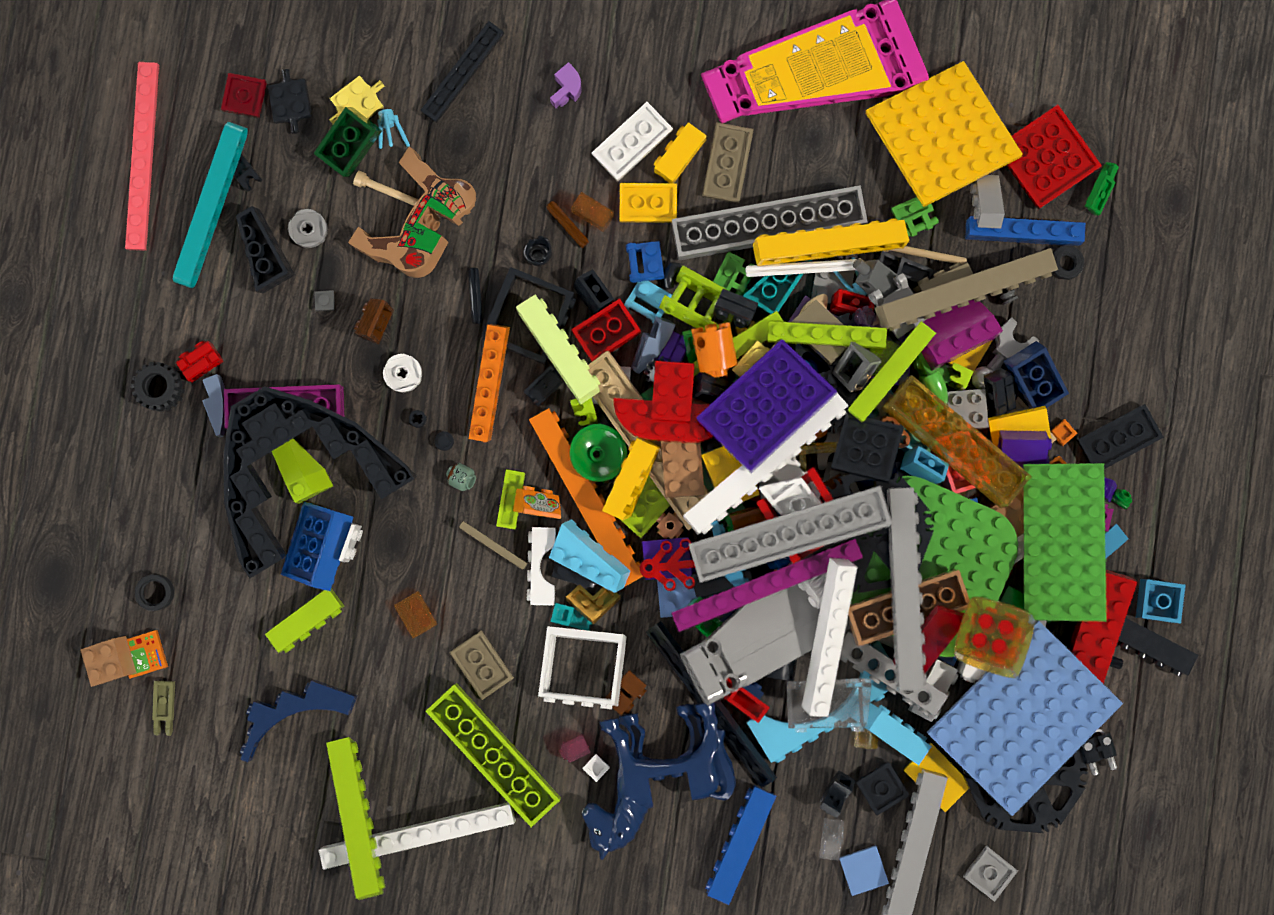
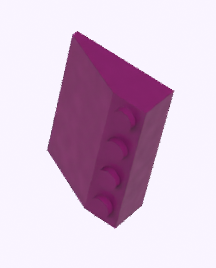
M969 300V305L960 308L957 305L951 306L952 310L943 314L939 310L934 312V317L928 318L923 322L936 332L934 337L921 351L932 371L986 344L1003 332L994 315L980 301Z

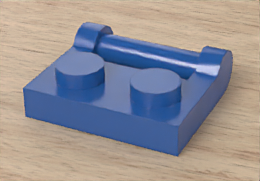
M659 241L640 244L629 243L626 245L631 270L629 275L630 282L664 279ZM636 252H642L644 273L638 272Z

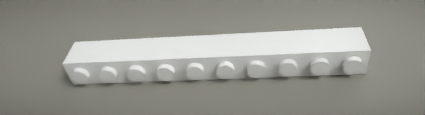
M837 393L754 472L750 473L742 465L684 514L683 518L697 534L701 532L703 534L707 533L713 527L711 525L716 519L721 521L728 515L727 509L731 506L735 509L743 502L741 497L746 493L750 496L758 489L755 485L760 481L765 483L773 476L771 472L775 468L779 471L787 464L786 459L790 455L793 458L802 451L800 447L804 443H807V445L812 443L817 438L815 434L818 431H826L831 426L830 421L836 418L838 420L847 413L844 410L848 406L847 403Z
M507 802L373 834L372 837H375L377 842V849H375L377 857L515 823L516 819L513 807ZM345 841L323 846L319 850L323 869L349 863Z

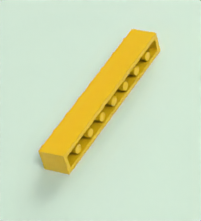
M890 219L881 223L879 221H872L865 225L855 223L848 227L838 225L831 229L821 227L807 232L806 230H798L790 234L781 232L774 236L763 234L755 239L753 250L757 266L902 249L909 242L905 220Z

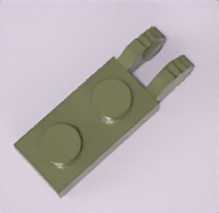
M154 681L152 715L154 735H160V720L166 721V735H172L175 681Z

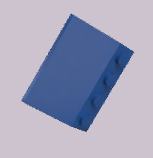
M304 501L281 575L311 587L330 591L335 580L337 568L340 565L339 559L352 525L353 516Z

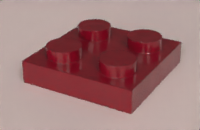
M228 73L221 110L223 112L260 118L267 81Z

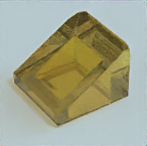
M856 727L854 747L877 749L878 736L866 728Z

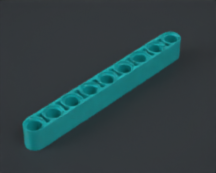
M227 122L223 128L173 274V282L189 288H193L197 283L247 138L248 129L246 127Z

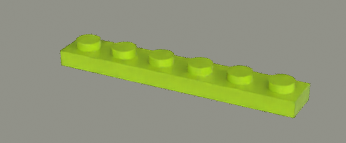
M769 321L768 342L778 343L783 339L786 343L849 347L851 342H855L863 348L885 349L887 328Z

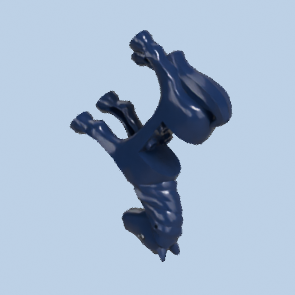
M714 702L710 705L690 703L676 706L678 715L684 718L689 728L690 744L686 753L673 759H651L643 756V741L646 733L645 728L638 724V713L599 721L601 730L612 737L619 759V771L617 774L618 800L614 814L603 810L594 803L587 804L582 811V817L589 828L591 847L599 851L600 860H603L608 852L624 848L632 841L648 809L653 808L649 778L657 781L664 779L665 775L672 774V777H680L684 775L683 772H687L692 800L712 797L725 801L730 798L734 792L736 780L732 762L724 747L725 731L717 728L718 719L715 714ZM702 718H703V722H704V730H705V732H704L703 729H702ZM619 724L626 727L630 733L631 749L629 748V735L619 727ZM718 786H720L721 790L719 792H715L718 789Z

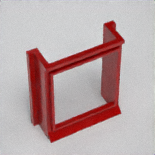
M814 467L801 476L807 484L813 481L825 502L834 500ZM767 498L756 502L766 520L778 517L772 507L773 505ZM823 546L790 555L789 558L794 564Z

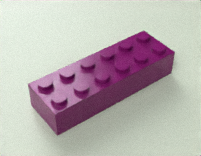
M340 384L269 387L311 400L344 416V387ZM261 388L224 389L225 428L228 429L231 406Z

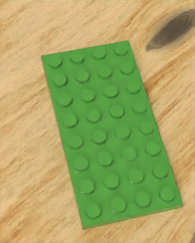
M1024 464L1025 621L1106 622L1104 464Z

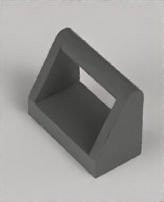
M851 342L832 370V373L850 392L862 390L882 360L857 343ZM855 352L863 362L853 377H850L842 372V370Z

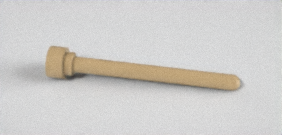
M362 171L357 172L353 181V185L360 188L368 186L413 206L419 200L369 179V176H366V173Z
M908 246L902 249L884 251H894L955 264L960 262L961 265L967 263V259L964 257Z

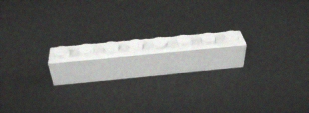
M830 558L802 702L803 709L810 716L828 717L857 571V567L848 559Z

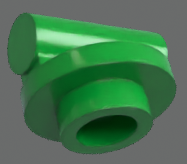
M1117 489L1111 501L1126 510L1132 503V498L1128 491Z

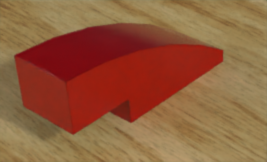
M728 678L726 685L728 688H731L732 681ZM743 687L724 696L727 701L757 723L761 721L770 708Z

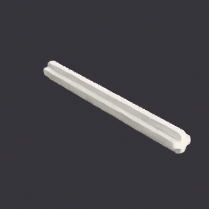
M856 259L765 266L752 265L746 266V276L856 270L853 268V263Z

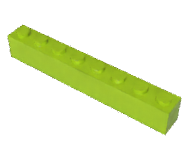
M350 737L328 742L326 744L355 896L361 900L383 894L382 888H385L383 876L379 874L381 862L375 853L377 842L371 833L373 822L371 817L368 818L367 810H370L368 799L364 797L363 791H366L364 780L360 777L362 766L360 760L357 761L356 753H358L357 743Z

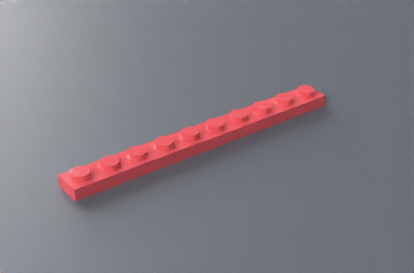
M138 62L125 249L146 251L159 75L158 63Z

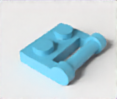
M649 281L637 282L624 306L649 318L654 324L656 316L662 317L664 311L659 308L664 295L671 298L672 294ZM637 297L658 309V312L655 314L634 302L635 298Z

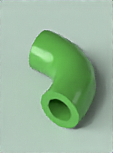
M940 370L922 378L928 392L925 405L928 411L932 413L942 411L948 403L946 383Z

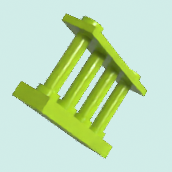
M682 266L675 280L679 283L671 298L664 295L659 308L694 328L703 327L704 330L705 325L715 323L711 321L714 316V307L722 289L725 288ZM686 287L696 292L688 307L677 302ZM702 297L712 301L705 316L694 311Z

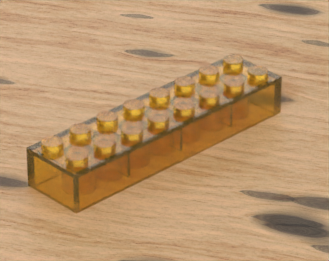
M912 375L902 382L882 407L885 412L896 419L897 422L942 460L947 462L999 508L1009 506L1032 477Z

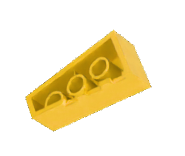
M636 438V440L631 442L629 447L630 453L621 465L622 470L614 481V487L602 511L621 520L632 516L661 446L640 438Z

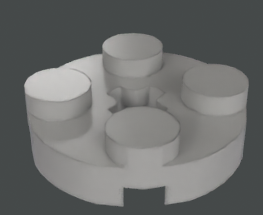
M311 209L300 210L290 220L288 232L297 245L304 248H313L325 241L328 230L327 223L316 211ZM306 224L313 227L310 233L303 231V228H306Z

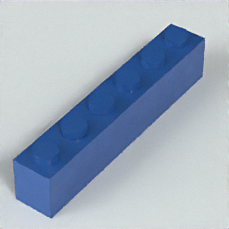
M970 216L966 220L965 239L1079 246L1085 242V223L1004 218L1001 228L978 227L977 219H974V216Z
M753 785L752 789L748 788L744 797L747 801L744 807L740 806L737 817L739 819L737 824H732L729 835H731L729 842L725 841L721 850L723 856L721 860L716 861L713 871H715L713 879L709 878L705 887L708 896L728 905L731 902L776 798L774 793L756 785Z

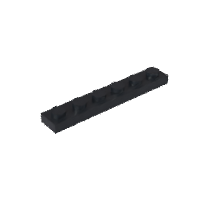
M488 21L423 106L421 112L437 123L503 37L504 31Z

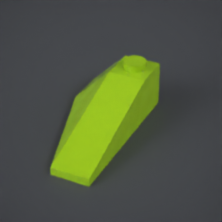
M294 438L272 451L295 503L300 504L333 487L326 470Z

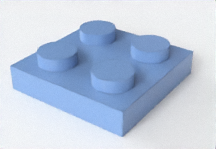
M676 577L667 578L673 579L676 583V589L669 592L657 580L660 617H673L672 612L685 608L692 599L696 598L694 588H685L684 584ZM688 580L686 582L687 586H691L693 584L692 580ZM672 582L667 583V588H672L674 584Z

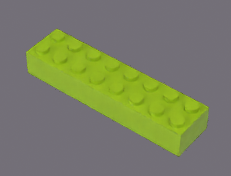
M457 683L426 710L427 714L530 827L560 801L561 797Z

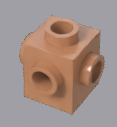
M669 512L667 515L663 513L657 520L659 523L657 526L659 531L657 533L664 539L668 537L670 539L673 537L678 538L684 531L681 528L684 524L675 512L673 514ZM668 522L674 524L673 529L670 530L666 527Z

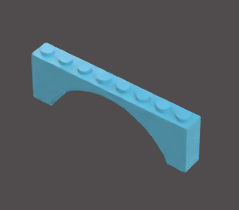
M879 641L870 644L871 647L889 658ZM871 659L868 662V667L871 670L875 669L878 665L876 659ZM889 669L885 672L886 680H891L894 677L893 670ZM863 671V673H860L857 685L847 701L835 712L828 715V717L806 723H791L764 715L759 723L752 718L746 722L770 762L775 761L779 763L786 758L785 754L790 751L795 753L802 748L801 744L806 741L809 743L819 738L818 734L823 731L825 733L835 728L834 724L840 720L842 723L849 720L851 717L848 715L861 696L869 702L873 700L877 702L884 698V693L888 691L885 689L887 685L881 681L877 684L869 678V673Z

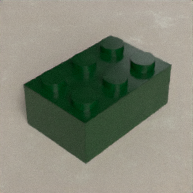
M345 107L314 154L343 177H349L383 130L355 108Z

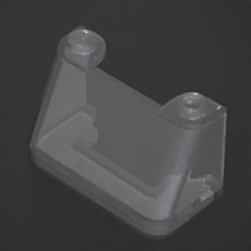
M871 679L835 680L828 717L810 716L803 709L802 702L806 681H787L788 729H795V732H807V728L851 727V731H864L863 727H867L872 689Z

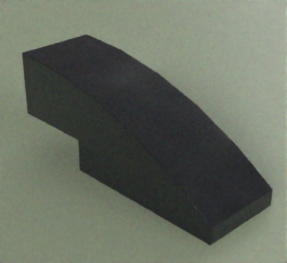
M884 251L875 252L873 260H879L897 275L903 273L908 283L917 286V282L926 277L931 280L934 270Z

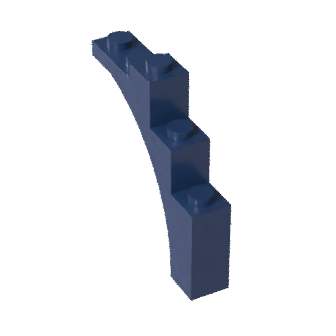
M312 680L306 684L304 689L305 697L285 690L282 691V694L279 693L276 698L275 704H277V707L259 700L254 701L253 704L249 705L246 713L249 715L247 720L253 722L254 725L251 724L248 729L247 736L249 738L247 743H244L241 748V760L245 762L252 761L259 741L274 725L284 718L307 710H331L349 715L352 713L358 695L317 680Z

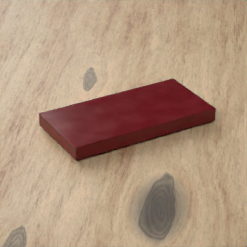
M936 605L921 625V633H924L925 643L922 645V653H925L926 663L923 665V673L928 671L969 620L967 613Z

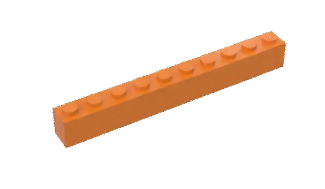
M548 408L530 418V423L595 539L604 547L603 549L609 555H613L630 570L625 586L643 577L640 573V562H635L632 557L635 555L630 544L625 545L623 539L626 537L621 528L616 529L613 523L616 521L615 517L602 511L606 501L602 494L597 495L595 488H597L596 483L583 478L573 468L569 455L570 445L567 441L569 435L564 427L560 429L557 423L560 419L556 412H551Z

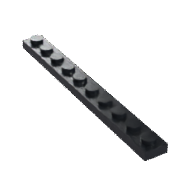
M661 621L646 631L647 635L698 704L704 703L681 659V653L684 651ZM715 701V714L718 719L717 728L725 731L724 739L761 788L773 782L777 777L721 701Z

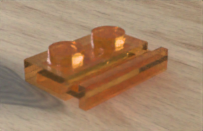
M419 591L394 605L413 639L438 625Z

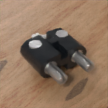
M1101 729L1096 731L1100 732V734L1090 737L1080 747L1084 764H1089L1093 776L1099 774L1095 762L1101 759L1108 760L1111 770L1117 769L1114 759L1117 752L1111 733L1103 732Z

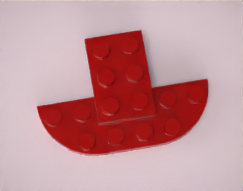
M655 361L653 401L614 398V410L618 421L630 434L640 439L700 443L713 437L696 418L709 405L692 404L694 364Z

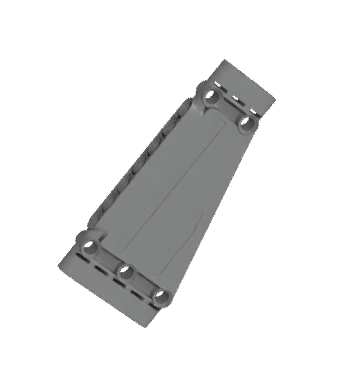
M811 553L810 555L806 556L805 558L801 559L800 561H802V560H804V559H807V558H809V557H812V556H814V555ZM798 584L738 608L702 643L681 653V659L706 705H710L731 692L737 691L740 687H745L813 649L820 608L817 609V607H813L810 604L806 591L801 590ZM848 620L846 622L845 631L850 629ZM708 643L714 646L713 653L709 652L707 648ZM728 678L732 681L731 688H728L726 685Z

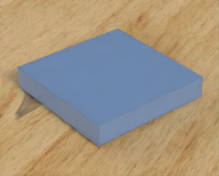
M876 845L839 857L852 896L889 884Z

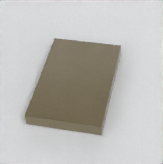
M817 300L812 302L791 321L792 323L843 325ZM808 344L829 365L848 348L844 346Z
M482 630L449 652L481 700L514 678Z

